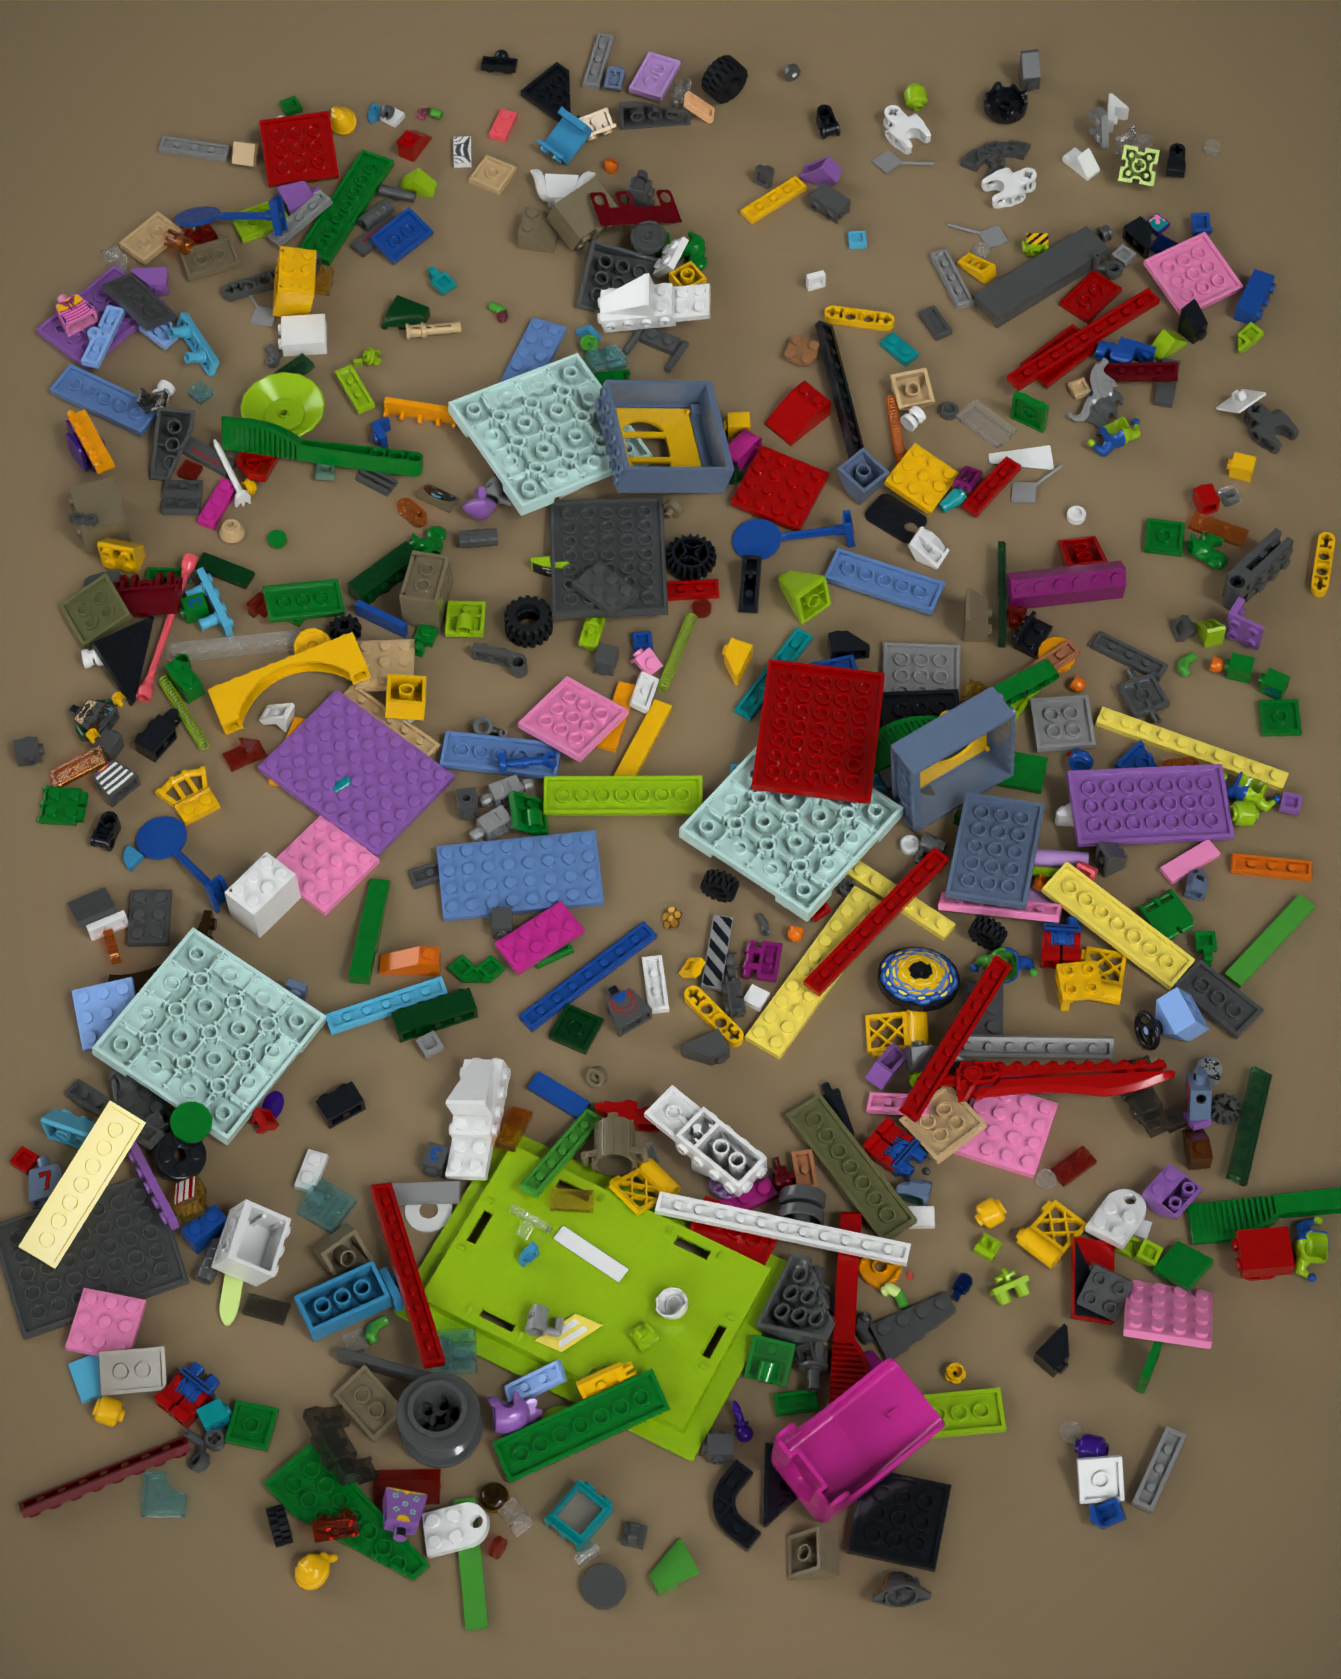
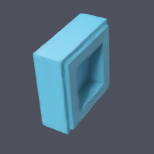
M865 230L847 232L849 250L867 248Z

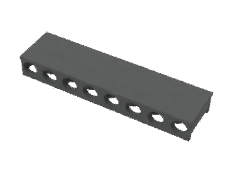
M1085 226L974 295V306L976 308L979 307L995 323V327L999 328L1093 269L1094 253L1098 252L1101 254L1100 264L1107 261L1110 248Z

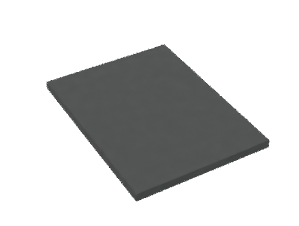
M662 497L554 500V503L550 504L553 619L610 617L573 589L571 585L572 581L598 562L639 591L640 597L614 617L668 615ZM555 562H569L563 568H555Z
M137 1176L105 1188L56 1269L18 1247L41 1209L0 1222V1261L24 1340L73 1324L84 1288L147 1299L190 1284L173 1230H171L169 1224L164 1225L159 1215L162 1211L160 1208L156 1210L151 1200L154 1197L153 1194H148L143 1185V1182H146L144 1178L140 1179Z

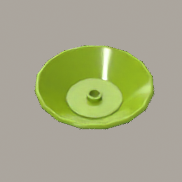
M281 372L267 375L253 383L243 395L240 410L242 418L271 422L301 437L313 430L322 419L325 401L321 389L313 380L300 374Z

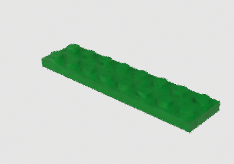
M362 149L332 195L331 200L333 204L319 215L299 248L316 250L321 255V262L330 266L358 223L357 219L363 215L379 190L380 185L383 184L392 170L394 160Z
M650 1369L496 1440L492 1444L508 1482L512 1484L671 1409L654 1370Z

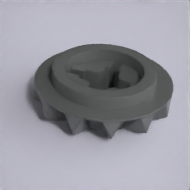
M1226 1093L1222 1095L1216 1094L1211 1101V1118L1222 1125H1230L1239 1120L1242 1113L1240 1100L1235 1099L1234 1095L1230 1096L1226 1095ZM1227 1103H1228V1104H1229V1108H1228L1229 1110H1226L1225 1112H1223V1114H1221V1113H1222V1107H1221V1106H1225V1105H1227Z

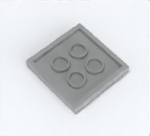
M1088 694L1030 698L1029 704L1037 752L1096 748Z

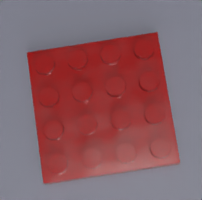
M329 111L259 120L269 188L300 181L309 183L339 178Z
M761 445L736 490L730 505L791 531H800L826 484L830 473Z

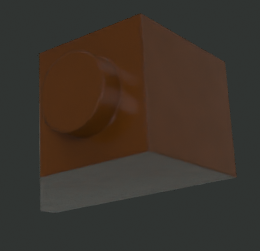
M1183 1130L1182 1134L1189 1170L1209 1169L1213 1155L1210 1139L1205 1130Z

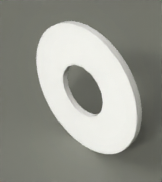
M436 1204L438 1212L432 1218L421 1216L419 1212L421 1205H406L405 1216L408 1223L414 1229L427 1233L435 1232L446 1225L452 1215V1204Z

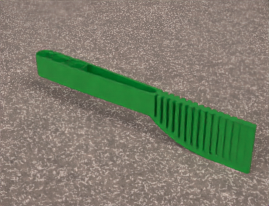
M221 417L222 449L256 453L257 455H272V457L277 456L278 458L281 456L282 458L287 457V459L292 458V460L297 458L298 461L412 477L420 476L423 473V455L419 452L304 440L290 430L271 422L240 417Z
M1045 659L994 686V689L1002 693L1006 704L1010 706L1052 684L1060 675L1051 661ZM939 716L907 717L879 728L874 773L877 774L879 771L891 766V744Z
M1341 1187L1274 1194L1273 1196L1267 1195V1197L1256 1196L1255 1198L1192 1203L1186 1208L1192 1245L1231 1242L1237 1230L1269 1228L1281 1218L1341 1214Z

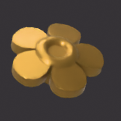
M670 907L668 913L662 915V920L665 921L663 924L664 928L668 930L671 927L677 928L680 924L678 919L682 917V912L676 911L675 907Z

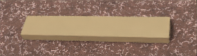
M352 684L343 693L430 758L442 748L440 743L407 720L385 718V705L364 690L356 692L355 684Z

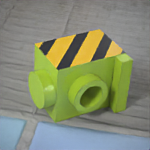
M1026 233V240L1022 241V252H1025V256L1036 257L1049 249L1048 233Z

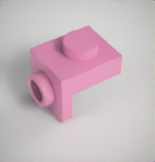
M650 647L645 650L642 648L638 649L632 654L634 658L630 660L631 664L636 663L641 671L650 675L663 667Z

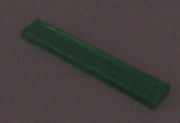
M998 541L997 546L998 648H1005L1007 639L1006 543L1004 541Z
M1256 1066L1252 1067L1226 1175L1227 1179L1243 1187L1248 1185L1272 1074Z

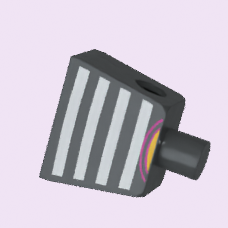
M99 760L92 767L96 772L93 775L95 785L112 808L141 785L138 774L116 760H111L106 765Z

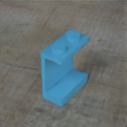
M561 107L557 113L562 119L545 142L539 138L537 142L541 145L539 149L547 155L551 153L554 155L552 158L558 163L564 162L569 165L593 130Z

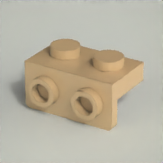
M607 107L578 118L593 130L587 141L596 139V134L601 132L603 135L613 132L612 128L617 127L616 123L613 124Z

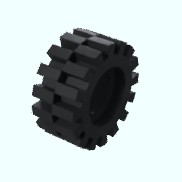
M710 869V871L707 870L700 889H702L703 893H706L707 897L711 896L713 900L717 899L718 902L722 900L724 903H727V901L732 902L740 884L739 881H736V877H731L732 874H726V871L723 870L720 872L719 869Z
M976 916L968 929V936L973 938L972 941L977 942L978 946L982 945L984 949L988 948L990 951L1001 947L1008 935L1007 930H1005L1006 928L1001 926L1000 922H995L996 919L994 918L991 920L989 916Z
M284 1504L266 1508L276 1548L293 1543Z

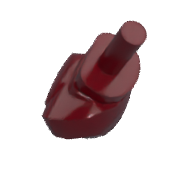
M775 1157L776 1168L772 1169L775 1188L781 1190L783 1187L793 1184L795 1173L794 1171H787L786 1166H781L779 1157Z

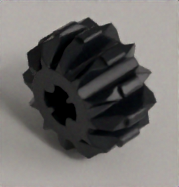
M342 614L340 618L335 616L334 621L330 622L329 634L333 640L343 634L353 632L357 641V638H361L362 626L357 617L352 618L351 614L345 617Z

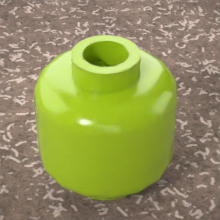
M919 83L907 86V89L904 91L906 106L914 111L922 110L928 103L925 87Z
M1235 801L1230 806L1231 819L1234 826L1251 827L1259 818V809L1256 808L1252 801Z

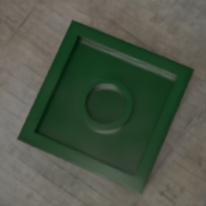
M567 1003L549 1034V1040L586 1055L603 1025L604 1019Z

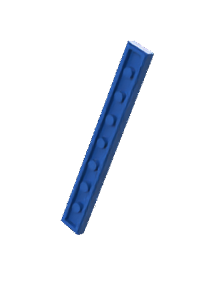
M642 922L519 1015L520 1021L531 1032H534L563 1010L567 1003L571 1004L657 939V934L645 922Z

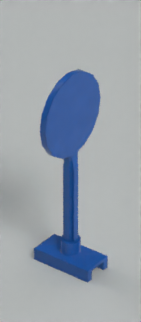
M275 195L269 200L270 210L262 212L221 213L218 208L206 206L182 211L174 218L176 224L180 226H199L217 219L272 221L275 236H282V230H288L282 195Z
M850 510L842 511V524H837L833 527L780 533L779 528L773 522L766 519L749 520L737 528L732 540L734 550L741 558L742 555L762 556V560L768 559L775 554L780 547L781 541L845 535L848 548L856 547Z
M168 816L156 817L146 822L139 829L136 836V845L140 853L154 860L167 859L174 856L204 886L212 909L219 913V906L226 901L224 892L228 889L227 884L220 874L210 880L181 851L187 841V830L183 823L175 817Z

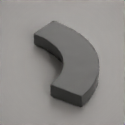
M1016 140L988 142L982 147L971 150L962 159L960 166L977 172L982 165L987 163L990 157L997 154L998 158L1005 157L1024 160L1031 148V144Z

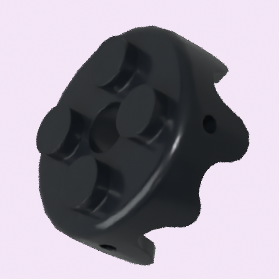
M1001 82L994 83L992 89L985 93L983 104L985 114L992 121L1001 124H1011L1021 120L1027 111V91L1025 89L1019 90L1015 84L1003 87ZM1004 104L1009 105V107H1007V108L1002 107V106H1003Z
M172 1131L164 1134L163 1138L155 1145L152 1154V1164L155 1165L160 1176L176 1184L198 1176L206 1162V1149L202 1141L198 1143H185L177 1139ZM175 1151H184L186 1158L182 1161L177 1160L174 1156Z

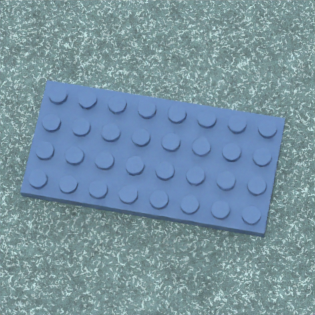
M596 830L436 846L444 922L492 917V908L512 907L513 915L544 912L560 901L563 902L567 909L604 905Z

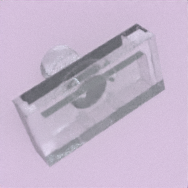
M514 1204L509 1210L511 1214L523 1220L516 1232V1235L527 1240L534 1227L550 1235L553 1229L550 1224Z

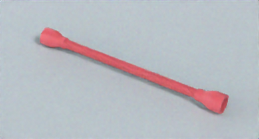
M191 553L184 554L181 562L182 594L186 582L198 562V557ZM176 614L167 615L147 677L139 686L136 698L139 701L146 703L151 701L154 677Z

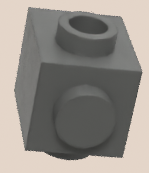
M37 736L13 740L15 758L19 767L42 763L41 755H45L43 743L39 744Z
M476 787L456 789L459 820L478 818Z
M722 1431L707 1433V1441H703V1454H707V1462H711L714 1465H722L725 1462L733 1463L734 1434H725Z

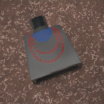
M614 985L607 990L606 993L610 999L606 1001V1010L619 1037L652 1019V1008L632 988H627L620 992L618 987Z

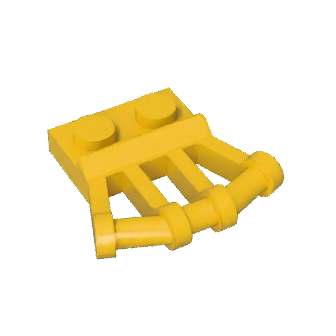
M205 765L197 769H184L175 777L173 775L168 777L169 780L154 792L157 797L175 809L185 826L221 808L208 786ZM201 776L203 788L198 790L191 777ZM184 780L192 791V794L185 796L178 783ZM173 787L181 800L176 801L166 793Z

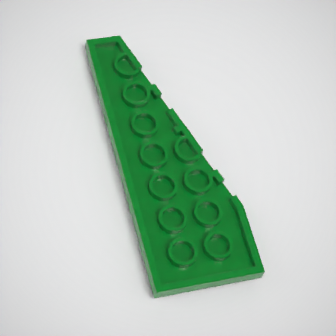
M315 1440L264 1482V1486L280 1504H284L285 1509L292 1517L414 1582L430 1568V1564L407 1539L404 1542H397L393 1539L394 1532L384 1529L383 1513Z

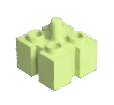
M1124 144L1122 159L1126 160L1125 166H1120L1118 181L1132 183L1133 179H1140L1139 184L1154 186L1156 171H1153L1152 168L1153 164H1158L1160 149L1146 147L1145 152L1138 151L1139 146Z

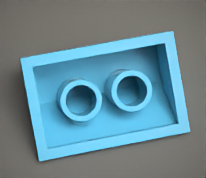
M53 1109L40 1120L47 1139L78 1150L95 1124L90 1118L75 1116L65 1109H62V1111Z

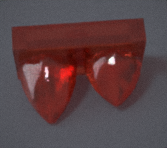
M204 224L195 231L186 229L183 236L178 238V242L182 249L217 240L218 235L210 224Z
M1082 1146L1051 1168L1050 1172L1065 1187L1096 1165L1097 1160L1088 1149Z
M346 1506L341 1509L337 1517L331 1518L327 1514L322 1513L316 1521H312L315 1543L360 1536L357 1516Z

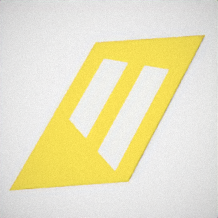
M574 1314L564 1321L561 1336L545 1335L534 1341L563 1352L603 1325Z

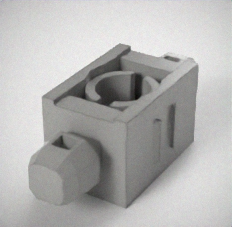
M515 774L489 784V794L481 795L479 800L482 807H487L494 803L496 808L500 805L506 808L510 806L508 796L510 792H528L534 788V785L530 778L519 782Z
M500 805L477 818V827L469 833L470 838L474 842L483 839V837L486 841H492L511 831L513 827L510 808L506 811Z

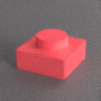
M1079 861L1076 869L1094 882L1098 869L1083 861Z

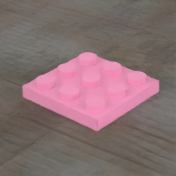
M84 1288L67 1339L66 1350L98 1356L99 1351L133 1349L147 1305L146 1300Z

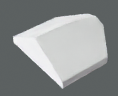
M923 526L918 529L908 544L917 562L935 570L939 568L950 551L944 546L939 537L932 531L924 529Z

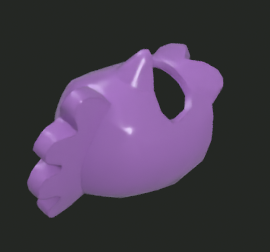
M514 1390L513 1399L509 1402L500 1401L495 1396L487 1397L488 1404L492 1406L495 1433L512 1434L537 1422L536 1418L540 1417L543 1413L541 1408L536 1407L538 1403L536 1398L524 1400L516 1390Z

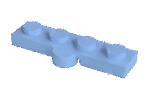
M107 305L98 327L88 329L87 335L90 342L81 359L82 365L100 368L126 314L123 308Z

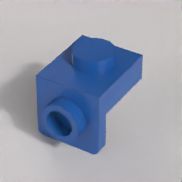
M1191 213L1192 236H1197L1203 232L1210 235L1213 232L1210 226V213Z
M385 417L371 423V436L375 444H379L382 448H389L385 432L390 431L391 427L389 418Z
M1117 1497L1097 1506L1094 1504L1089 1505L1090 1513L1088 1515L1090 1521L1101 1529H1106L1127 1519L1120 1499Z

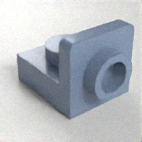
M616 65L608 67L604 89L622 91L624 78L627 75L623 67Z
M288 978L286 989L303 1001H306L308 984Z

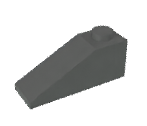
M924 1040L912 1041V1045H905L907 1070L911 1072L923 1071L937 1047L924 1043ZM957 1056L951 1068H958L961 1061L969 1060Z

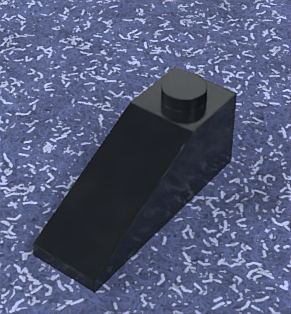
M742 555L738 612L758 614L762 556Z

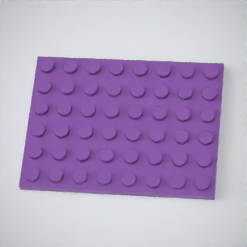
M337 689L258 766L259 772L271 779L318 816L321 815L376 857H379L455 780L454 774L440 766L428 755ZM344 776H348L351 780V785L335 793L333 790L335 782H338Z

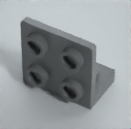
M1091 1261L1088 1268L1091 1272L1076 1303L1107 1319L1116 1321L1134 1283L1130 1279Z

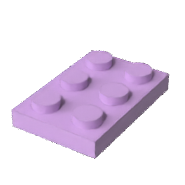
M649 51L629 86V93L662 102L681 67V61Z

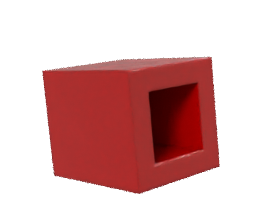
M1202 484L1195 487L1192 500L1199 515L1204 516L1218 512L1220 499L1213 484Z

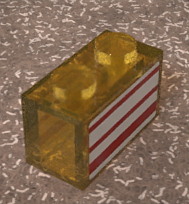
M198 1174L174 1183V1192L172 1193L173 1204L171 1208L175 1216H178L182 1223L205 1214L207 1189Z

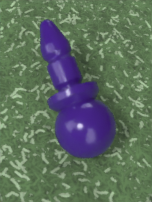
M733 1400L732 1411L737 1422L734 1425L737 1428L736 1437L741 1442H748L753 1437V1430L748 1426L749 1421H744L741 1407L737 1401Z

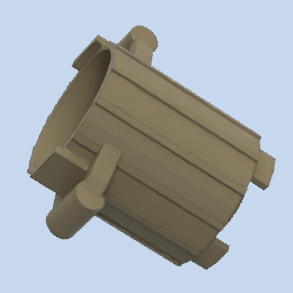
M618 1112L608 1113V1117L595 1122L594 1150L583 1151L580 1154L583 1166H592L593 1172L597 1170V1172L605 1176L612 1177L626 1175L634 1170V1167L637 1169L638 1163L649 1161L647 1148L635 1147L633 1119L628 1120L627 1118L619 1117Z

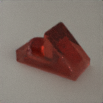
M239 738L240 746L222 753L231 772L267 757L260 741L249 738Z

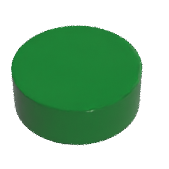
M273 530L268 534V544L271 548L280 549L286 545V534L282 530Z

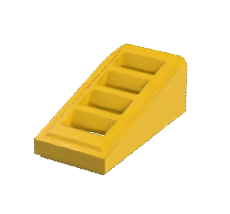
M967 253L957 261L958 266L984 284L997 275L995 264L974 254Z

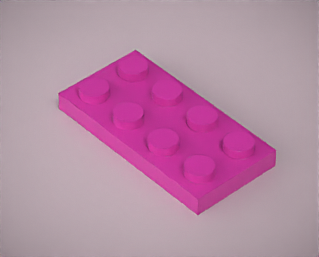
M560 901L496 941L495 947L516 974L520 975L584 934L585 931L563 902Z

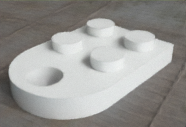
M1128 1189L1111 1192L1085 1226V1232L1123 1250L1145 1218V1200L1137 1192ZM1132 1199L1135 1203L1127 1204L1125 1200Z
M471 1502L422 1513L426 1553L429 1558L476 1547L484 1541L490 1529V1520L486 1511L479 1505ZM481 1517L483 1519L482 1525L474 1528V1520Z

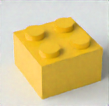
M387 674L385 718L424 721L427 676Z

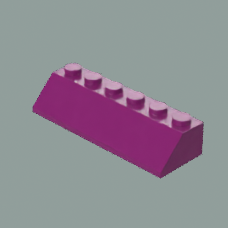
M1121 560L1007 573L1009 611L1123 598L1126 588V568Z

